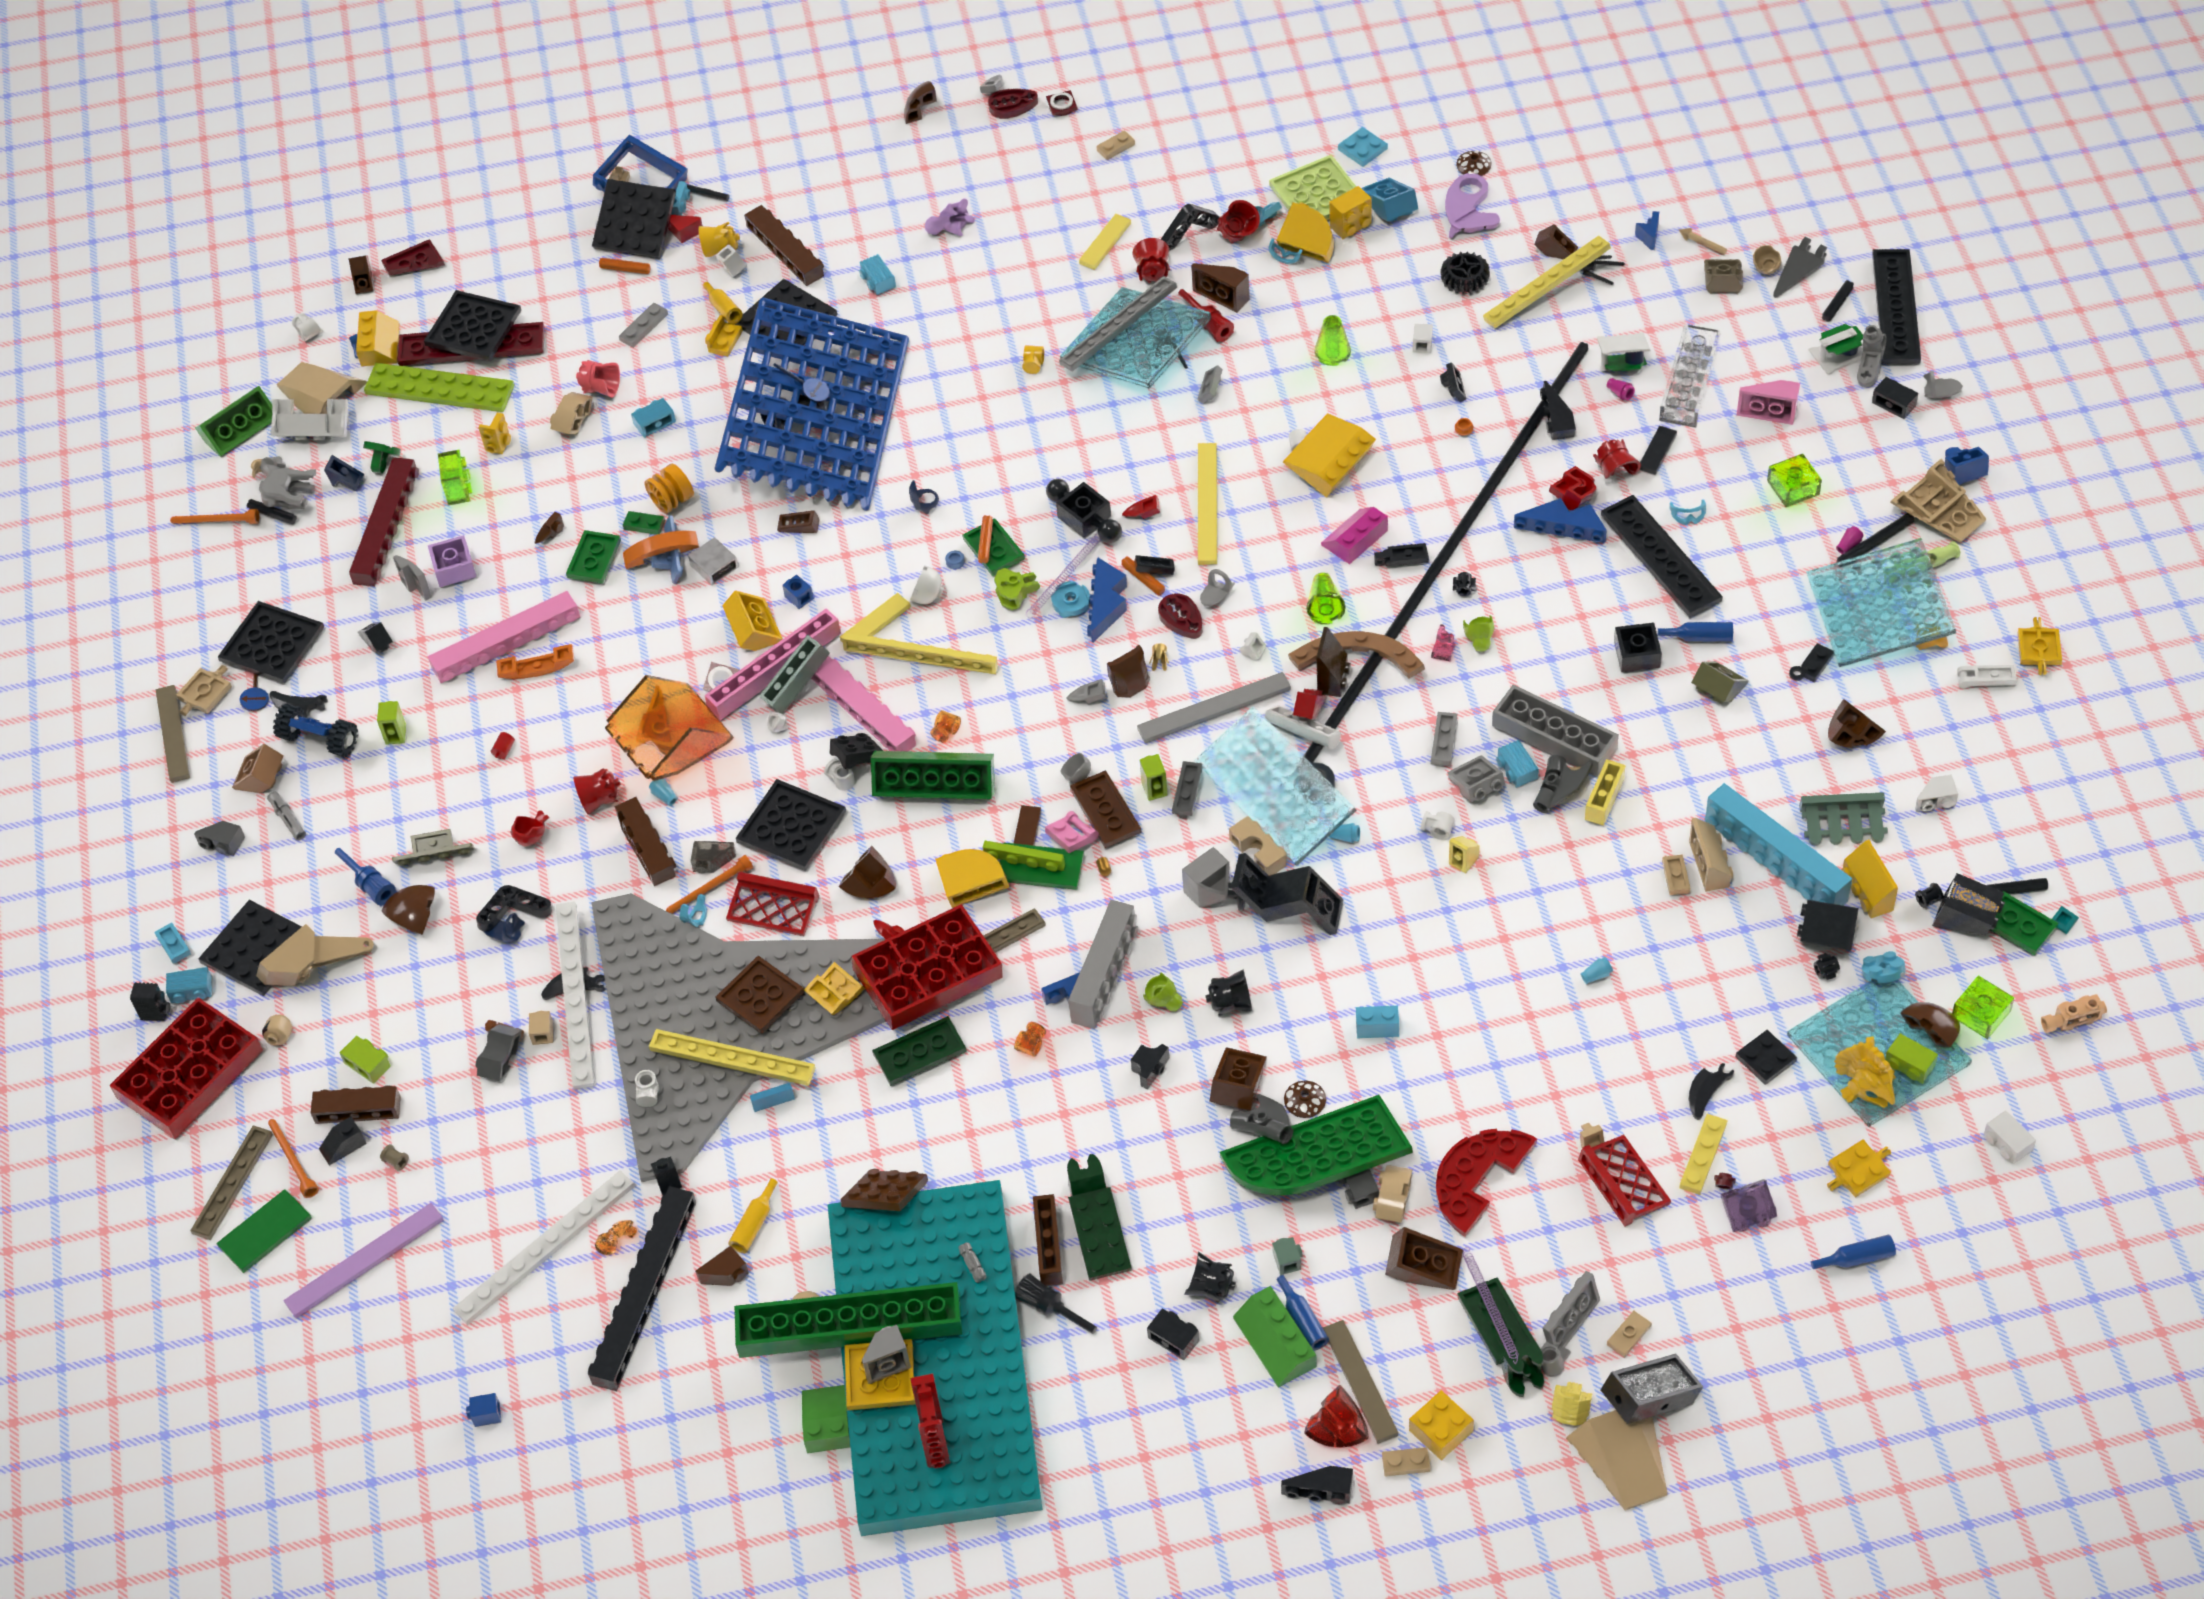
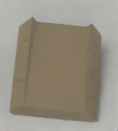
M1705 259V286L1710 294L1713 292H1735L1738 294L1743 289V270L1740 259Z

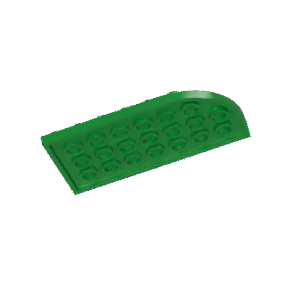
M1380 1094L1292 1125L1293 1135L1286 1144L1262 1136L1219 1152L1220 1158L1231 1177L1245 1188L1268 1195L1302 1194L1303 1192L1413 1153V1149Z

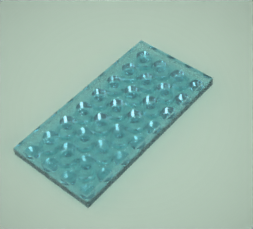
M1254 706L1194 760L1197 763H1203L1202 770L1247 816L1259 823L1265 834L1271 835L1274 843L1285 850L1287 857L1296 866L1357 811Z

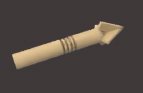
M1692 228L1678 229L1685 241L1691 239L1723 255L1727 252V248L1692 232Z

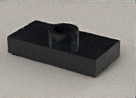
M1135 555L1134 563L1137 572L1174 575L1173 559Z

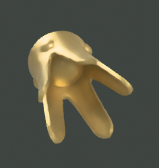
M1157 643L1152 646V656L1149 661L1150 664L1153 658L1152 671L1156 670L1159 659H1161L1163 670H1167L1166 661L1168 664L1169 661L1166 655L1167 646L1165 644Z

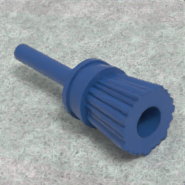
M340 847L335 849L334 853L355 872V885L367 893L375 904L380 907L384 906L386 901L397 892L395 885L382 877V874L371 865L361 867Z

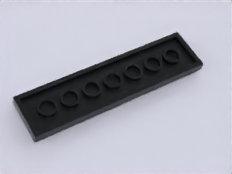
M1872 249L1878 325L1882 334H1886V347L1882 364H1920L1921 351L1910 249Z
M1634 495L1601 510L1602 518L1689 618L1722 602L1723 596Z

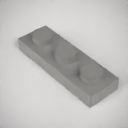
M653 302L618 336L619 341L634 348L668 315V310Z
M1437 712L1431 754L1432 765L1451 766L1458 713Z

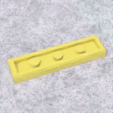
M1115 213L1081 256L1079 264L1095 270L1131 225V219Z
M897 592L845 633H855L869 637L874 636L911 607L910 602ZM843 633L841 636H839V637H840V641H841L842 643H843L842 638H843L844 633Z

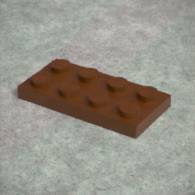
M1106 770L1070 785L1071 793L1092 828L1099 833L1098 838L1104 848L1142 833L1140 825Z

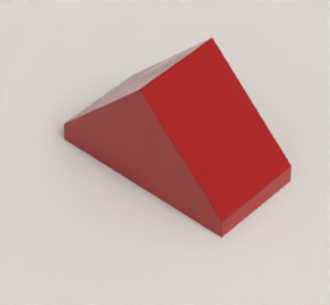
M671 215L668 230L681 243H684L699 234V226H703L702 219L697 216Z

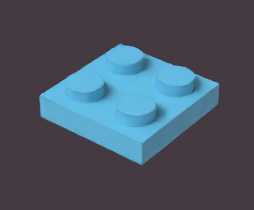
M1363 126L1338 144V150L1362 167L1388 149V143Z

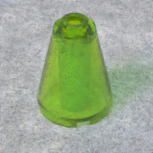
M1329 315L1324 318L1314 348L1315 357L1318 358L1320 363L1327 366H1337L1342 361L1346 362L1351 356V345L1342 320L1336 315Z
M1321 572L1312 579L1306 611L1313 622L1329 625L1333 623L1332 621L1340 620L1343 617L1346 605L1332 577L1328 573Z

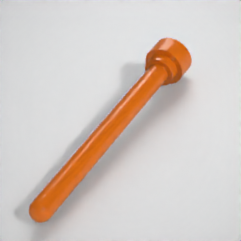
M249 509L245 513L172 516L170 518V522L173 524L245 521L249 524H258L260 521L258 509Z
M746 855L738 858L735 866L666 908V911L673 914L681 908L682 904L687 905L697 899L699 894L707 893L738 872L745 871L747 873L754 868L750 859Z
M270 1119L268 1125L301 1182L299 1189L303 1197L311 1198L315 1196L319 1191L316 1182L307 1177L275 1119Z

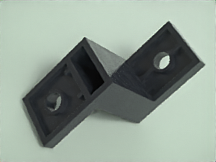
M1246 853L1238 855L1231 889L1263 920L1269 922L1308 913L1329 935L1337 934L1344 899L1310 866L1268 875Z

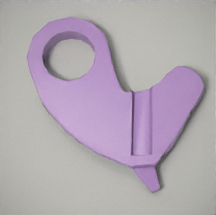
M1467 173L1456 178L1448 188L1445 199V211L1451 225L1449 238L1453 239L1459 232L1474 233L1481 230L1494 229L1500 224V217L1497 213H1481L1475 208L1488 196V182L1484 177L1478 174ZM1472 184L1478 186L1481 190L1474 194H1468L1463 192L1461 188Z

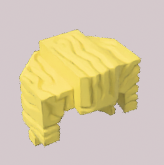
M1567 1382V1386L1556 1385L1552 1402V1418L1563 1424L1582 1425L1589 1416L1593 1393L1583 1392L1582 1384Z

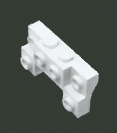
M272 399L271 436H295V440H307V436H313V440H325V436H347V418H349L348 399H327V414H294V399Z

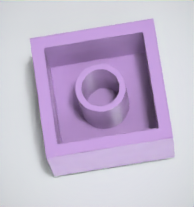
M465 535L427 545L439 587L477 577Z

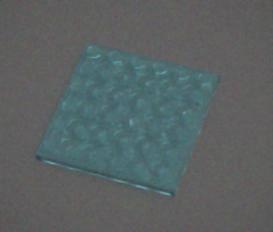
M1121 287L1060 355V359L1140 296L1142 292ZM1163 299L1079 367L1150 389L1212 318L1211 313Z
M1922 538L1806 571L1838 667L1956 634L1954 622Z
M1873 979L1871 982L1869 981L1787 1031V1036L1841 1097L1842 1093L1840 1090L1848 1086V1081L1853 1078L1846 1074L1839 1075L1836 1073L1837 1069L1834 1067L1836 1065L1834 1062L1835 1057L1841 1050L1852 1047L1854 1044H1859L1860 1041L1865 1043L1867 1037H1874L1875 1047L1884 1053V1057H1886L1887 1050L1900 1033L1938 1054L1936 1066L1923 1084L1917 1080L1910 1079L1899 1070H1894L1896 1078L1892 1080L1895 1104L1890 1105L1888 1102V1106L1882 1108L1859 1097L1850 1103L1847 1102L1868 1127L1972 1063V1059L1956 1042L1950 1048L1936 1046L1925 1030L1911 1029L1900 1012L1918 1001L1899 980L1889 983H1878L1877 979ZM1866 1091V1094L1869 1097H1878L1875 1093L1871 1091Z

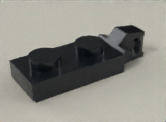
M1426 543L1389 546L1383 552H1374L1375 566L1429 563Z

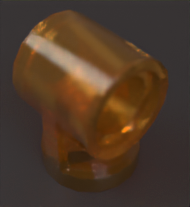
M941 710L937 714L934 727L930 731L931 736L938 742L946 743L949 739V734L955 735L961 725V717Z
M1028 1022L1026 1031L1021 1030L1015 1040L1014 1049L1036 1057L1041 1049L1042 1038L1046 1034V1029L1039 1023Z

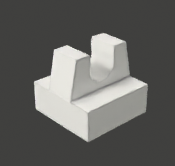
M1250 632L1248 638L1244 639L1245 643L1239 648V651L1242 655L1250 656L1252 660H1258L1266 644L1257 632Z

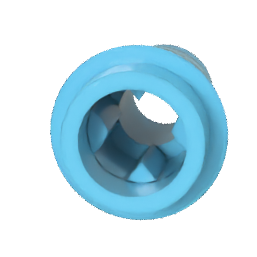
M657 777L650 783L649 789L651 794L669 806L677 801L678 797L665 779Z
M1355 823L1330 826L1329 837L1354 843V841H1359L1360 826L1355 825Z
M1606 957L1598 958L1580 975L1583 981L1588 984L1610 976L1613 968Z

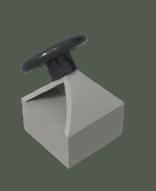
M1210 848L1182 868L1183 892L1199 908L1219 903L1228 898L1237 899L1238 911H1244L1245 901L1231 889L1229 861L1216 848Z

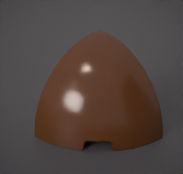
M928 80L921 83L910 93L904 108L905 124L922 120L921 106L937 102L936 90L931 81Z
M1843 699L1830 721L1828 738L1836 745L1853 748V746H1867L1875 742L1886 731L1847 700Z
M871 845L855 862L853 868L845 874L838 887L855 897L878 898L896 889V880L887 862Z
M413 885L403 888L386 901L381 911L396 924L423 935L430 916V906L434 900L435 887Z
M1917 1002L1907 1006L1900 1012L1911 1029L1925 1030L1936 1046L1950 1048L1960 1032V1022L1949 1010L1940 1005L1930 1002Z

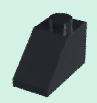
M373 622L357 632L373 652H384L390 648L389 644L393 642L382 622Z
M349 1117L331 1128L319 1147V1151L330 1166L367 1143L353 1118Z

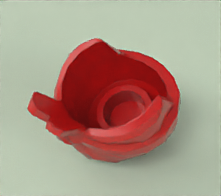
M542 810L537 812L535 818L516 816L510 831L512 838L519 845L528 847L539 842L545 832L544 822L550 817L544 815Z

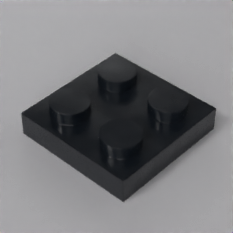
M1768 1029L1737 1051L1735 1055L1764 1085H1767L1797 1062V1056Z

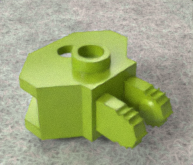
M1007 568L998 570L994 583L1001 605L1010 610L1020 608L1023 599L1027 598V594L1038 591L1040 588V583L1035 581L1037 578L1036 574L1029 572L1021 575L1020 572H1013Z

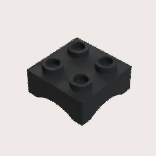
M857 733L854 736L841 735L830 739L829 753L840 760L844 769H852L854 766L862 763H871L873 752L883 751L865 733Z

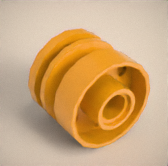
M670 463L661 469L660 475L654 474L652 478H648L644 482L645 489L652 502L665 514L671 512L672 508L678 507V502L684 503L694 496V490L688 477L674 463Z

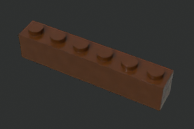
M761 204L744 214L746 227L804 285L808 286L824 277L823 262L819 258L817 259L812 251L803 245L800 239H796L791 230L786 229L781 220L776 219L769 209H766Z

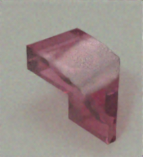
M1440 624L1431 652V658L1450 662L1455 649L1454 635L1452 633L1449 634L1445 630V626Z

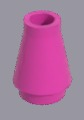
M1610 378L1607 381L1606 387L1621 400H1630L1633 397L1635 388L1631 383Z
M1855 526L1847 528L1839 544L1836 546V550L1844 554L1858 545L1864 537L1863 532Z

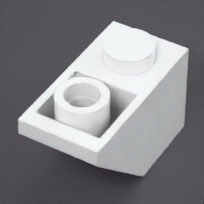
M1952 774L1931 777L1917 796L1916 812L1956 806L1959 793Z

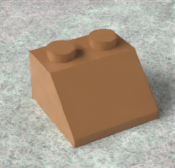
M262 744L244 757L232 788L255 793H263L267 789H271L276 782V774L282 768L283 764L281 761L284 755L268 745Z

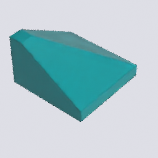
M2061 905L2052 919L2059 923V930L2068 934L2079 917Z

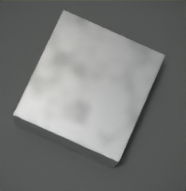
M716 537L688 554L690 566L711 586L739 568L737 557Z

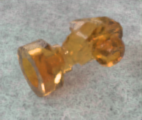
M621 1220L614 1223L613 1227L607 1230L606 1233H602L597 1237L595 1249L603 1255L615 1253L618 1246V1238L623 1235L633 1238L636 1234L637 1228L633 1226L634 1221Z

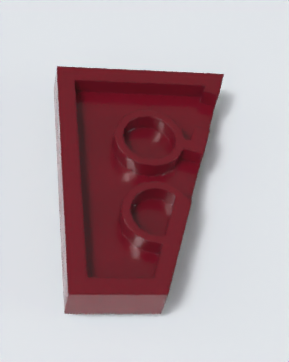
M430 239L381 260L389 276L445 266L444 260Z

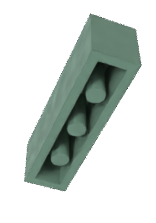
M807 635L759 697L776 711L783 714L831 652Z

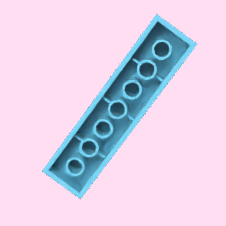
M1723 783L1708 796L1705 821L1714 825L1715 829L1722 833L1724 838L1731 840L1740 850L1751 855L1757 863L1763 864L1773 875L1779 876L1789 887L1796 889L1807 900L1843 906L1848 902L1852 877L1727 784Z

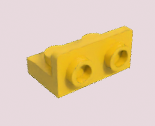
M719 315L718 319L714 321L710 333L705 337L708 352L729 357L743 332L742 326L726 323L724 316Z

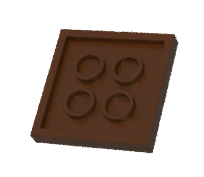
M757 956L715 998L719 1004L763 1034L804 993V988L763 958Z
M877 1168L870 1169L840 1199L841 1206L901 1211L926 1185L928 1176L917 1171L899 1172L898 1170L880 1171Z

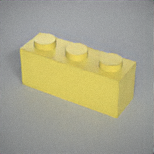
M1606 759L1587 801L1585 820L1605 825L1623 784L1626 765Z

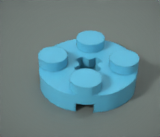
M1074 581L1061 583L1057 591L1051 595L1052 607L1062 618L1085 613L1089 610V590L1083 584L1082 586L1077 585ZM1068 597H1072L1074 600L1068 601Z
M1893 951L1885 952L1883 955L1863 958L1862 974L1864 979L1870 982L1871 978L1877 979L1878 983L1893 982L1901 978L1902 972L1904 974L1906 972L1904 960L1896 956V953Z

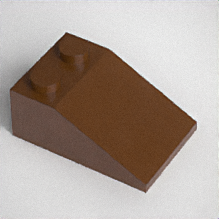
M1197 263L1191 265L1192 289L1194 292L1236 313L1250 300L1249 274L1245 271L1230 266Z
M1226 1047L1212 1080L1209 1102L1236 1107L1240 1110H1252L1267 1056Z
M1403 1227L1392 1235L1385 1275L1406 1283L1455 1290L1463 1249Z

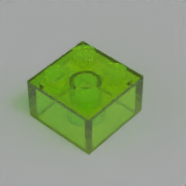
M460 449L437 453L440 480L448 506L471 502L470 494L473 493L471 482L468 483L471 479L469 468L466 469V457H462Z
M1803 453L1770 465L1768 468L1767 482L1785 507L1820 495L1822 479Z
M1978 975L1954 1003L1952 1014L1961 1024L1988 1040L2012 1011L2015 997Z

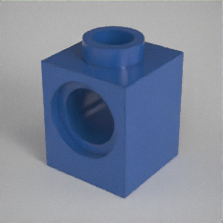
M797 574L782 584L784 597L798 609H801L814 599L812 587Z

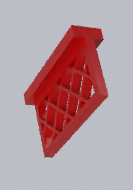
M738 872L736 878L738 883L726 916L727 921L805 936L815 902H818L820 896L816 887ZM741 889L750 890L752 893L751 896L744 900H741L739 897ZM764 893L769 894L772 899L761 904L757 897ZM783 897L789 898L791 903L782 908L776 902ZM755 899L759 906L748 912L744 904ZM802 901L809 902L808 908L799 912L796 905ZM775 903L778 910L767 915L764 908ZM743 906L746 913L740 917L733 916L734 910ZM794 907L798 914L787 919L783 912ZM762 910L765 917L759 921L753 920L751 915ZM781 914L785 921L779 925L773 924L770 919ZM801 918L803 922L801 930L792 928L790 923Z
M1624 1134L1594 1147L1590 1145L1582 1147L1578 1161L1624 1227L1632 1224L1636 1218L1670 1205L1671 1199ZM1622 1143L1626 1148V1153L1614 1150L1613 1148L1615 1145ZM1601 1151L1609 1154L1608 1160L1598 1158L1596 1153ZM1611 1155L1623 1158V1164L1611 1162ZM1626 1160L1636 1162L1638 1169L1625 1166ZM1608 1167L1620 1170V1176L1611 1175L1608 1172ZM1623 1171L1636 1175L1634 1182L1622 1178ZM1638 1176L1648 1179L1650 1185L1646 1186L1637 1183ZM1620 1184L1633 1187L1631 1194L1623 1192L1619 1187ZM1635 1188L1648 1192L1646 1198L1634 1195ZM1650 1193L1659 1195L1662 1201L1649 1200ZM1632 1200L1644 1204V1208L1636 1211L1631 1204Z

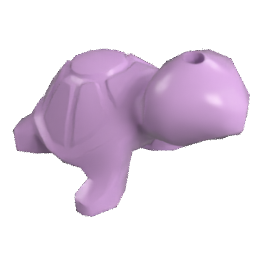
M962 198L960 202L948 203L946 208L940 212L939 217L931 216L926 220L924 225L925 231L928 234L937 235L944 229L957 236H962L961 229L967 223H974L975 221L974 217L969 215L967 211L968 200Z

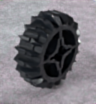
M1468 250L1466 253L1460 251L1459 254L1453 253L1452 257L1447 256V259L1443 261L1440 269L1441 280L1444 287H1448L1449 291L1454 290L1455 294L1461 292L1462 295L1465 292L1471 294L1472 291L1477 293L1479 289H1483L1484 285H1487L1490 277V267L1486 259H1482L1481 255L1476 256L1475 252L1470 254Z

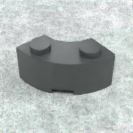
M498 1024L488 1032L486 1046L476 1059V1076L499 1082L505 1077L511 1067L508 1065L512 1054L516 1055L521 1029Z

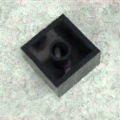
M1654 622L1615 627L1614 646L1621 673L1661 667L1662 652Z

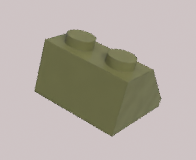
M1717 661L1701 662L1691 681L1692 684L1696 685L1698 691L1704 694L1708 692L1713 695V700L1722 704L1723 702H1732L1749 682L1748 679Z

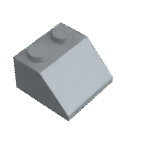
M897 1325L887 1326L876 1332L862 1358L868 1384L911 1368L907 1349Z

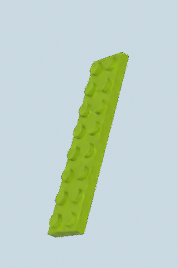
M375 363L364 387V392L366 395L504 412L515 384L513 380Z

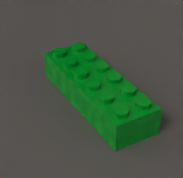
M874 751L871 756L872 796L992 799L995 793L994 753Z

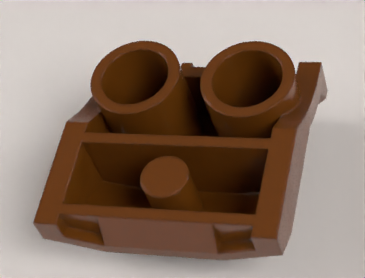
M1137 645L1136 648L1112 662L1109 661L1107 663L1108 677L1113 693L1117 697L1131 698L1147 688L1150 676L1148 675L1144 651L1140 645Z

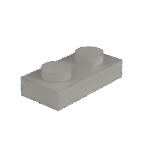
M1219 365L1209 369L1204 374L1197 398L1202 404L1212 400L1217 395V388L1223 371Z

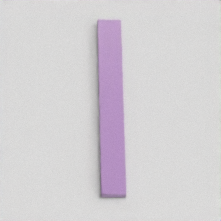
M429 1203L284 1299L285 1305L295 1319H297L444 1221L443 1217L435 1206Z

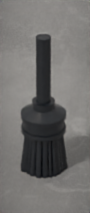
M1031 1273L1023 1276L1015 1290L1016 1299L1035 1307L1036 1311L1043 1313L1044 1316L1049 1317L1053 1313L1056 1315L1061 1314L1091 1334L1096 1332L1097 1326L1064 1306V1303L1061 1302L1062 1294L1059 1291L1056 1292L1054 1288L1047 1287Z

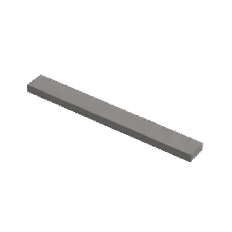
M1163 276L1059 360L1060 365L1073 372L1177 288V283Z
M1281 672L1138 724L1137 730L1144 743H1148L1290 691L1291 685L1285 674Z

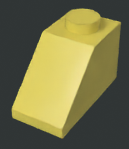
M1464 836L1451 838L1449 840V865L1466 874L1479 858L1480 845Z

